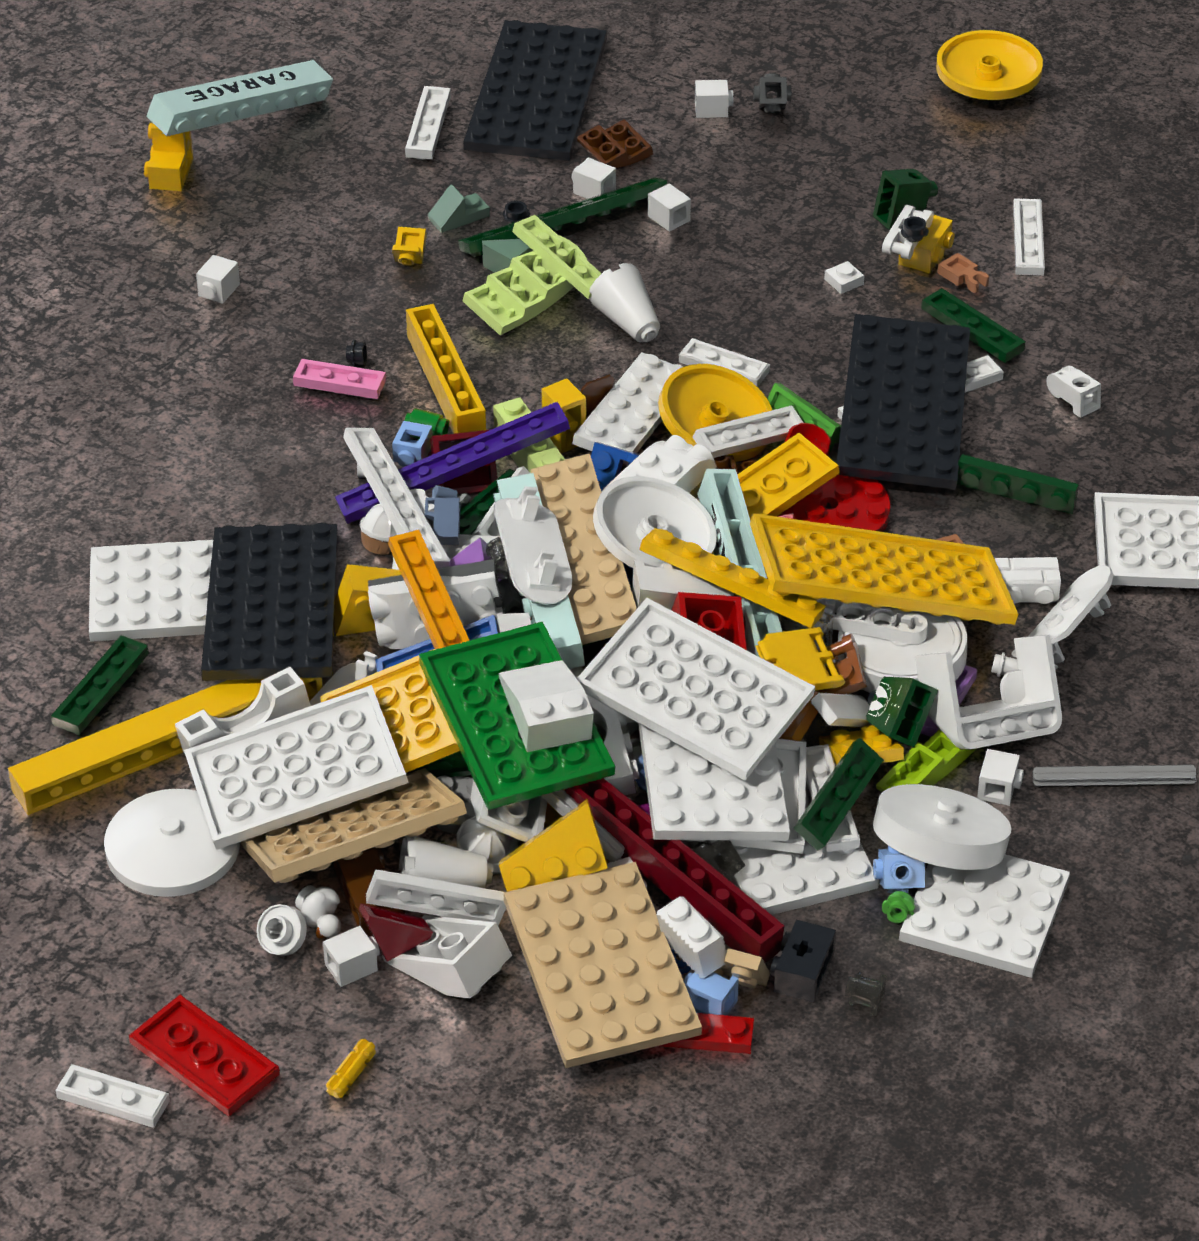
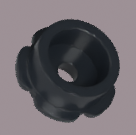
M511 201L505 205L502 215L504 220L511 224L528 218L530 212L524 202Z
M908 217L901 226V235L910 242H919L923 239V236L925 237L929 233L926 221L920 217Z
M353 340L351 345L346 347V360L348 363H352L353 367L366 365L367 346L365 342Z

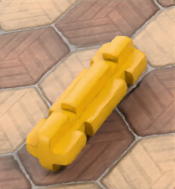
M360 1039L353 1048L354 1051L348 1054L335 1071L336 1074L332 1075L326 1083V1092L330 1096L340 1099L349 1089L347 1086H351L367 1066L365 1063L370 1062L376 1054L373 1042H369L366 1039Z

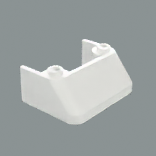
M1050 635L1014 638L1018 670L1008 672L1003 676L1000 683L1002 700L959 707L951 652L915 656L918 680L938 689L928 716L959 749H975L1055 733L1062 724V711Z

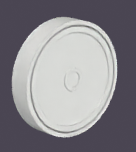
M885 607V608H890V609L899 610L898 608ZM920 611L910 612L922 615L928 622L926 640L915 645L839 631L838 642L842 641L843 636L849 634L854 636L867 687L862 690L869 693L877 690L884 676L913 678L919 681L915 660L917 655L951 652L956 681L962 674L967 659V632L961 619L948 615L933 616L927 612ZM848 615L846 619L858 618L857 615ZM876 621L875 624H877V625H888L889 622H888V621ZM847 653L838 655L839 661L848 658Z
M922 784L898 785L883 791L879 796L873 821L875 833L891 848L913 859L952 869L976 870L999 864L1005 857L1011 834V824L1008 819L990 804L956 790Z

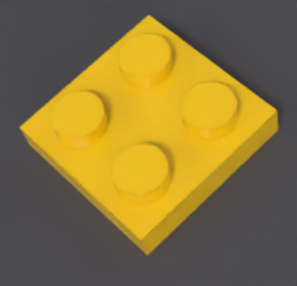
M874 725L863 726L859 731L834 730L830 732V735L819 736L820 745L828 744L836 765L851 744L858 738H861L884 760L882 763L904 760V747L895 739L886 736Z

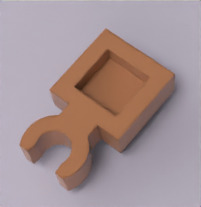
M959 253L938 264L937 273L957 286L965 283L968 290L973 293L978 292L979 283L985 287L989 284V275L978 271L977 264Z

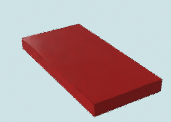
M181 994L129 1034L130 1044L228 1117L280 1075V1069L277 1064Z

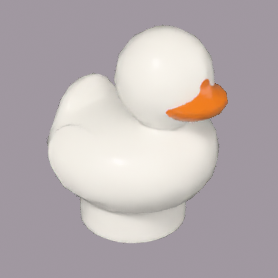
M309 885L303 888L298 894L295 904L301 910L300 912L305 918L306 925L317 928V938H332L340 932L341 922L337 916L333 915L337 905L340 903L337 893L329 887L316 888L313 885Z

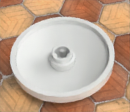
M644 476L626 477L616 480L602 491L593 512L594 528L603 545L616 558L634 568V560H642L645 566L660 567L662 563L669 564L639 550L642 539L654 528L667 530L674 537L685 542L696 543L709 553L713 552L716 545V528L706 508L690 493L664 480ZM672 565V569L682 570V569H680V568H678V567Z
M166 789L138 797L120 809L106 829L104 847L106 860L111 872L124 885L147 895L172 897L200 891L221 879L236 861L240 842L216 850L197 791L190 789Z

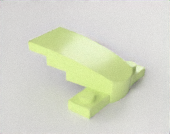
M536 215L516 222L512 231L533 251L512 258L508 268L488 275L486 284L464 293L462 301L499 335L534 318L560 300L574 287L587 299L591 298L590 287L602 274L587 261L585 254L577 245L557 235Z

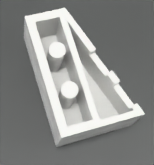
M634 560L632 594L637 608L646 598H649L671 610L678 592L732 596V592L689 572L672 569L671 564L662 563L660 567L645 566L642 560Z

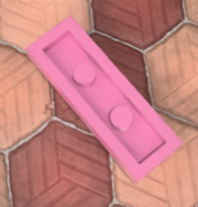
M301 359L293 376L294 386L373 399L379 398L386 383V372L307 359Z

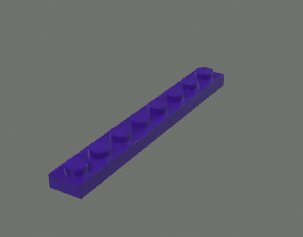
M557 401L398 469L409 490L422 489L426 491L436 485H440L570 429V425ZM369 483L335 496L347 524L365 517L373 506L380 504Z

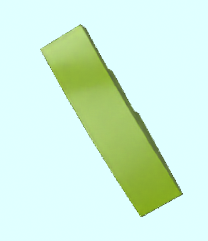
M939 729L924 745L918 742L904 756V760H900L876 784V789L883 792L888 788L906 784L933 786L967 759L977 748L959 749Z

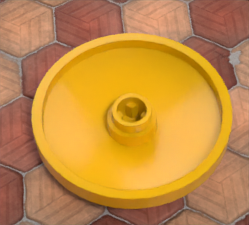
M995 30L970 31L950 38L940 47L936 62L937 74L946 86L962 95L984 100L1009 99L1029 92L1039 83L1043 69L1041 53L1033 44L1017 35Z
M711 364L688 365L673 372L667 378L658 401L659 413L668 431L672 435L682 437L688 444L693 446L697 444L692 438L696 429L772 411L768 399L754 383L735 371ZM767 445L728 455H733L735 462L748 460L762 452Z

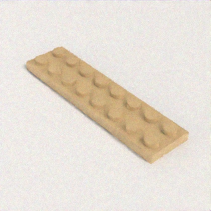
M590 453L530 469L531 473H534L542 505L556 516L572 573V588L568 596L582 645L613 637L635 612L637 607L623 562L608 551L594 528L593 512L602 492Z

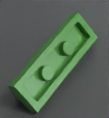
M774 383L768 396L772 410L793 406L804 423L814 424L824 429L831 440L830 453L834 444L839 443L841 425L783 384Z

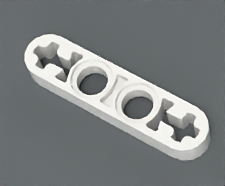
M816 599L817 602L826 605L823 616L817 621L815 626L913 645L920 644L927 638L928 622L922 615L885 607L875 608L863 603L852 602L846 604L834 599ZM846 615H857L858 618H857V619H846V618H844V616H846ZM876 621H888L889 624H888V625H877V624H875V622H876Z

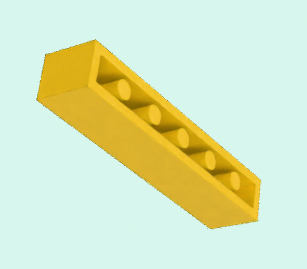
M429 304L406 309L407 337L446 419H449V426L453 434L486 430V410L435 305Z

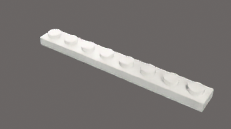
M345 428L343 438L396 533L400 535L420 530L436 568L449 567L451 562L375 429Z

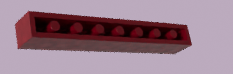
M602 778L565 789V792L578 804H581L586 799L589 800L594 819L624 846L625 850L621 857L622 859L630 857L633 862H636L640 874L673 901L680 896L684 897L724 937L725 944L731 949L762 957L764 963L781 951L785 925L680 840H653L650 815L607 780Z

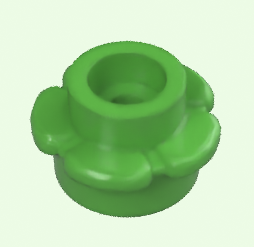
M894 892L888 896V900L883 901L882 911L884 914H887L888 920L893 923L899 924L904 922L907 915L913 916L915 914L913 912L915 909L914 900L906 892Z

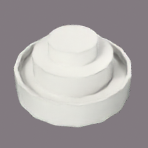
M277 904L270 906L262 913L258 920L256 932L258 941L264 950L270 954L286 956L293 954L302 946L306 938L307 927L305 918L299 910L293 906Z

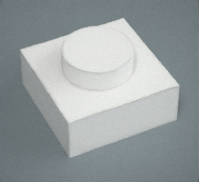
M848 261L825 270L824 279L840 294L864 285V275Z

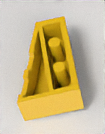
M347 564L335 597L334 628L336 636L376 631L369 604L368 580L401 575L400 570Z
M588 799L500 860L499 868L507 892L577 875H587L608 868Z

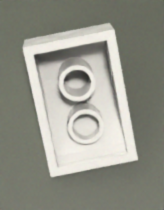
M563 660L499 673L501 685L527 752L592 739L593 710L583 686Z
M473 779L470 798L477 822L523 842H527L543 831L547 801L541 796L488 810Z
M424 915L422 919L426 921L433 931L431 938L388 962L384 956L382 958L389 965L444 995L471 998L478 994L481 987L502 969V965L512 954L496 922Z

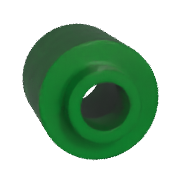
M414 408L412 413L408 412L404 421L432 426V436L448 434L449 419L443 418L441 414ZM410 435V438L419 440L420 436Z

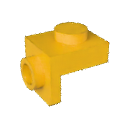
M398 227L396 244L392 247L395 262L407 266L414 265L415 263L423 264L427 237L426 229Z

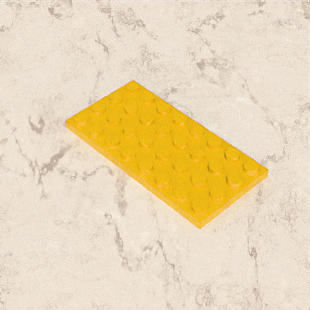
M755 513L752 515L750 526L772 591L782 595H806L812 599H834L846 604L852 602L863 603L875 608L883 606L898 608L904 612H927L933 616H955L967 621L973 619L984 620L996 625L1003 623L1015 625L1019 614L992 552L988 547Z

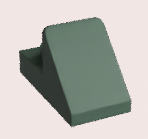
M450 185L429 212L428 219L443 233L489 217L490 207L477 193L463 197L453 185Z

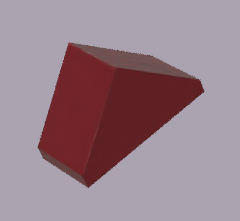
M363 903L359 907V911L370 933L376 940L379 950L387 962L425 942L432 936L433 931L422 918Z

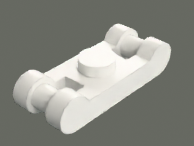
M905 205L884 239L882 253L889 255L897 253L901 254V258L910 260L918 242H910L901 235V226L906 218L916 216L923 218L926 221V227L930 228L934 212L929 210L922 212L915 210L914 206Z

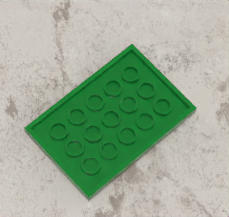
M543 621L419 654V664L488 810L615 775L616 766L594 722L592 739L527 752L501 685L499 673L562 660Z

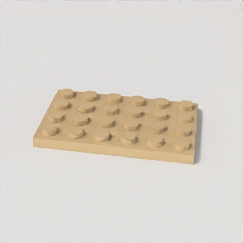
M426 768L406 774L409 782L407 784L241 841V844L274 883L278 881L286 883L298 878L300 873L309 870H324L331 865V862L336 860L357 858L363 854L362 851L372 847L384 848L390 846L397 838L406 835L409 837L421 835L426 832V828L436 824L448 825L458 820L459 816L467 814L464 801Z
M636 862L607 868L587 875H577L504 892L506 909L565 1068L701 1035L702 1025L666 936L660 930L656 911Z

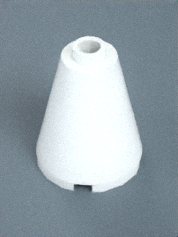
M631 263L619 264L621 269L612 272L609 268L604 271L590 287L589 292L592 295L591 298L589 297L590 302L637 342L652 341L658 335L660 323L637 267Z
M405 836L402 840L399 858L401 874L485 888L486 883L492 882L493 866L492 863H487L486 856L417 836Z

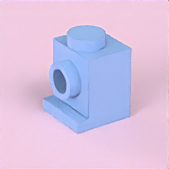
M403 421L392 443L393 462H398L400 466L405 467L426 458L428 453L431 452L430 438L432 437V426ZM410 435L420 436L419 441L410 440Z
M690 972L684 979L696 1013L728 1015L738 1001V977L732 975L728 980L713 972L705 978H699V974Z

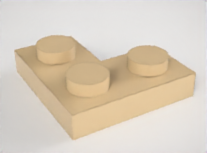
M730 948L727 949L724 959L725 965L714 971L722 977L723 975L738 977V984L749 988H756V984L767 986L770 972L762 957Z

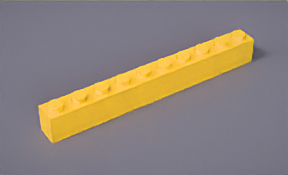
M322 677L300 678L305 684L310 701L323 687ZM264 679L226 680L20 762L8 768L11 790L26 814L30 815L181 754L183 749L175 723L203 709L211 716L217 718L235 716L253 703L259 693L261 681Z

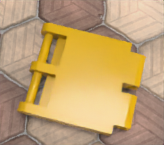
M820 627L766 634L763 640L758 641V645L755 646L760 658L815 686V691L837 688L845 684L843 675L838 674L833 663L834 655L832 651L827 650L822 639L824 633ZM814 640L817 641V644H818V646H819L821 652L818 651ZM825 664H827L832 676H829Z

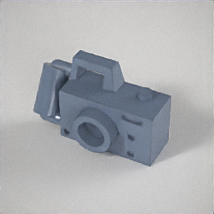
M436 485L432 490V498H425V517L434 521L432 530L441 545H459L461 506L457 490ZM429 504H434V512H429Z

